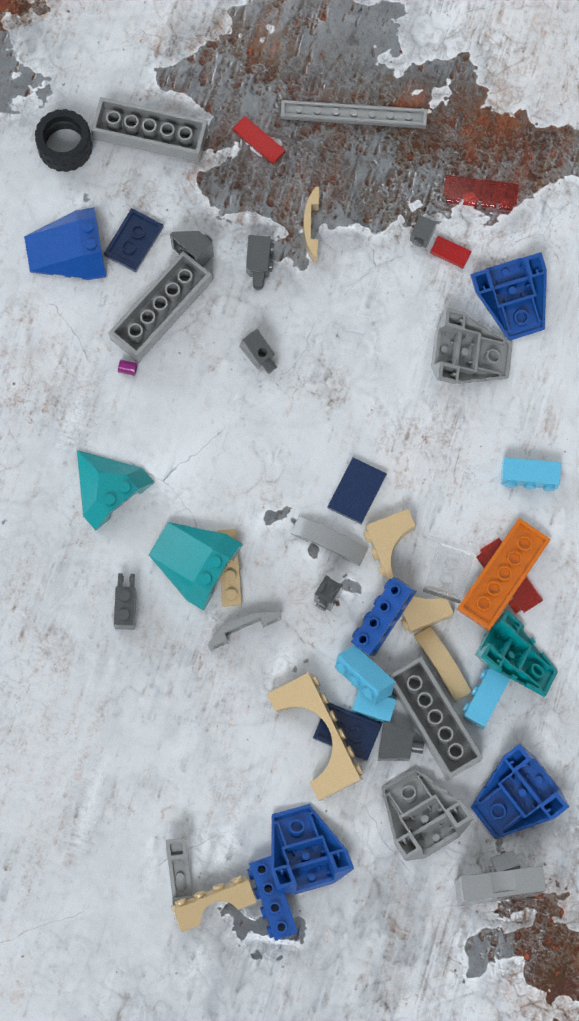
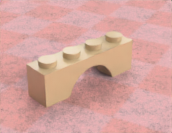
M238 876L231 879V882L228 884L220 883L213 886V890L208 892L199 891L190 899L182 898L175 901V905H172L171 908L179 930L184 932L201 925V916L204 910L214 902H229L238 910L257 903L249 880L246 877Z

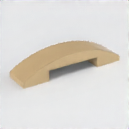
M315 187L308 198L303 224L305 246L313 263H317L318 239H311V211H319V187Z
M428 627L415 635L414 639L423 653L427 655L444 682L445 688L453 701L457 702L470 694L471 690L433 629Z

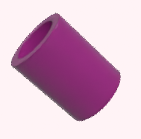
M120 360L118 373L135 376L138 364Z

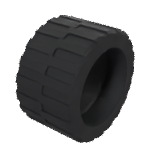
M57 109L43 116L36 126L35 142L38 153L43 163L48 165L49 168L59 172H69L82 167L88 161L92 153L93 143L88 123L80 114L73 110ZM70 129L81 136L79 144L67 152H56L47 146L49 137L58 130Z

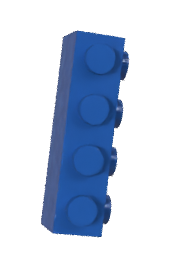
M393 577L386 582L384 592L375 599L373 603L375 606L371 612L366 613L363 618L364 623L352 635L353 640L351 643L368 655H376L417 592L399 578Z
M271 856L249 863L250 868L247 869L250 881L255 880L257 887L253 888L256 899H261L263 907H260L263 919H268L270 926L266 928L269 937H274V940L278 941L298 934L285 893L277 891L271 874Z

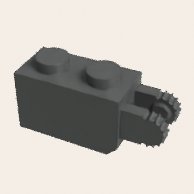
M248 235L246 273L253 277V287L256 290L263 288L264 278H268L269 272L273 270V261L270 260V254H274V243H271V236Z
M118 573V584L115 588L114 627L115 629L135 630V574H130L129 576L130 587H123V573Z
M326 575L314 594L315 606L323 611L327 609L331 612L342 593L343 584L332 580Z

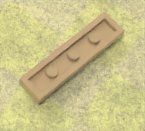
M236 529L217 530V532L227 534L237 540ZM237 554L234 561H229L220 577L222 607L242 606Z

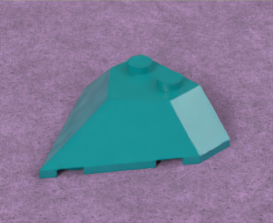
M77 450L83 517L95 531L110 520L109 515L137 492L142 494L155 483L141 467Z

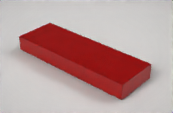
M246 116L232 128L234 133L272 165L285 153L284 148Z

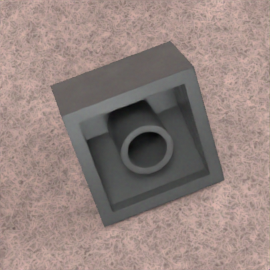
M177 231L170 234L171 247L179 255L184 251L202 267L214 257L213 240L207 234L203 235L200 231Z

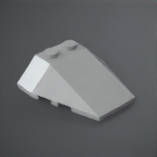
M445 308L434 338L431 368L436 380L451 384L508 379L512 342L497 332L485 328L481 322L474 321L468 317L467 313Z
M415 767L381 787L394 843L405 861L424 859L459 838L474 820L463 802L454 798L448 791L439 787L432 779Z

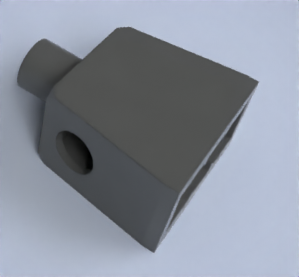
M258 329L242 339L239 347L257 369L263 366L266 372L270 374L277 368L272 361L275 354ZM258 353H262L264 357H260Z
M384 721L377 761H409L411 752L423 754L424 742L413 741L414 731Z

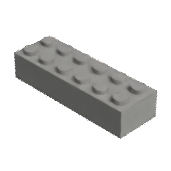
M100 97L91 133L94 140L200 163L208 133V121Z
M183 251L108 332L110 340L139 363L211 284L212 274Z
M422 657L389 675L395 681L393 688L395 695L447 781L483 759Z

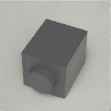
M420 215L411 232L410 241L415 246L427 248L436 229L437 222Z

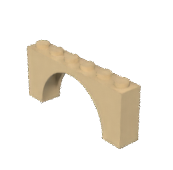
M409 509L368 524L365 527L366 532H363L366 542H370L372 545L371 554L374 560H378L380 567H378L379 573L387 581L394 577L391 567V555L395 546L404 536L414 531L416 527ZM414 596L401 615L403 618L401 624L405 631L408 630L409 634L450 619L454 613L446 596L437 599H424Z
M308 672L267 693V696L275 712L292 708L308 709L323 719L329 728L332 737L330 761L325 770L315 780L310 782L318 801H322L362 781L364 772L360 764H356L353 759L355 756L351 746L347 747L344 741L346 735L342 728H338L336 724L338 719L334 711H330L327 706L329 703L327 696L324 692L321 694L318 688L320 682L317 676H313Z

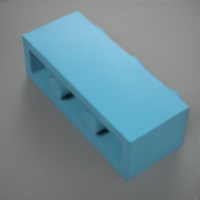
M504 457L502 461L501 484L508 488L524 486L525 489L529 490L536 489L537 487L543 488L545 491H554L560 485L561 462Z
M354 645L338 655L335 665L337 671L348 679L372 703L377 704L392 694L395 681L357 646Z
M486 667L480 676L483 679L480 686L476 684L471 693L474 696L471 703L467 701L462 710L465 713L463 719L482 729L485 728L510 680L508 677Z

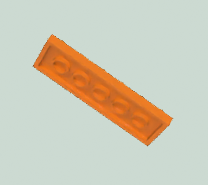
M518 518L456 610L489 632L551 539Z

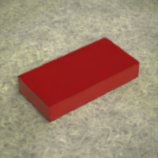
M438 236L430 254L464 269L472 251Z

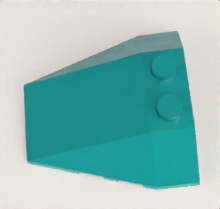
M168 522L150 551L149 556L183 597L204 611L214 595L211 592L229 561H234L243 544L227 534Z
M505 610L489 632H486L475 656L492 670L545 697L558 671L544 652L540 653L535 647L534 643L536 641L533 637L529 639L523 630L524 625L512 613Z

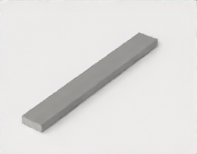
M282 100L280 119L426 129L427 109Z

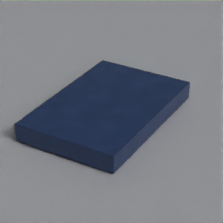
M131 208L105 250L104 256L137 272L164 225Z
M352 457L327 508L362 525L387 473Z
M329 702L327 706L330 711H334L338 719L336 721L338 728H342L346 735L344 741L347 747L351 746L356 757L368 761L382 724ZM320 719L313 739L332 747V737L329 728L323 719Z

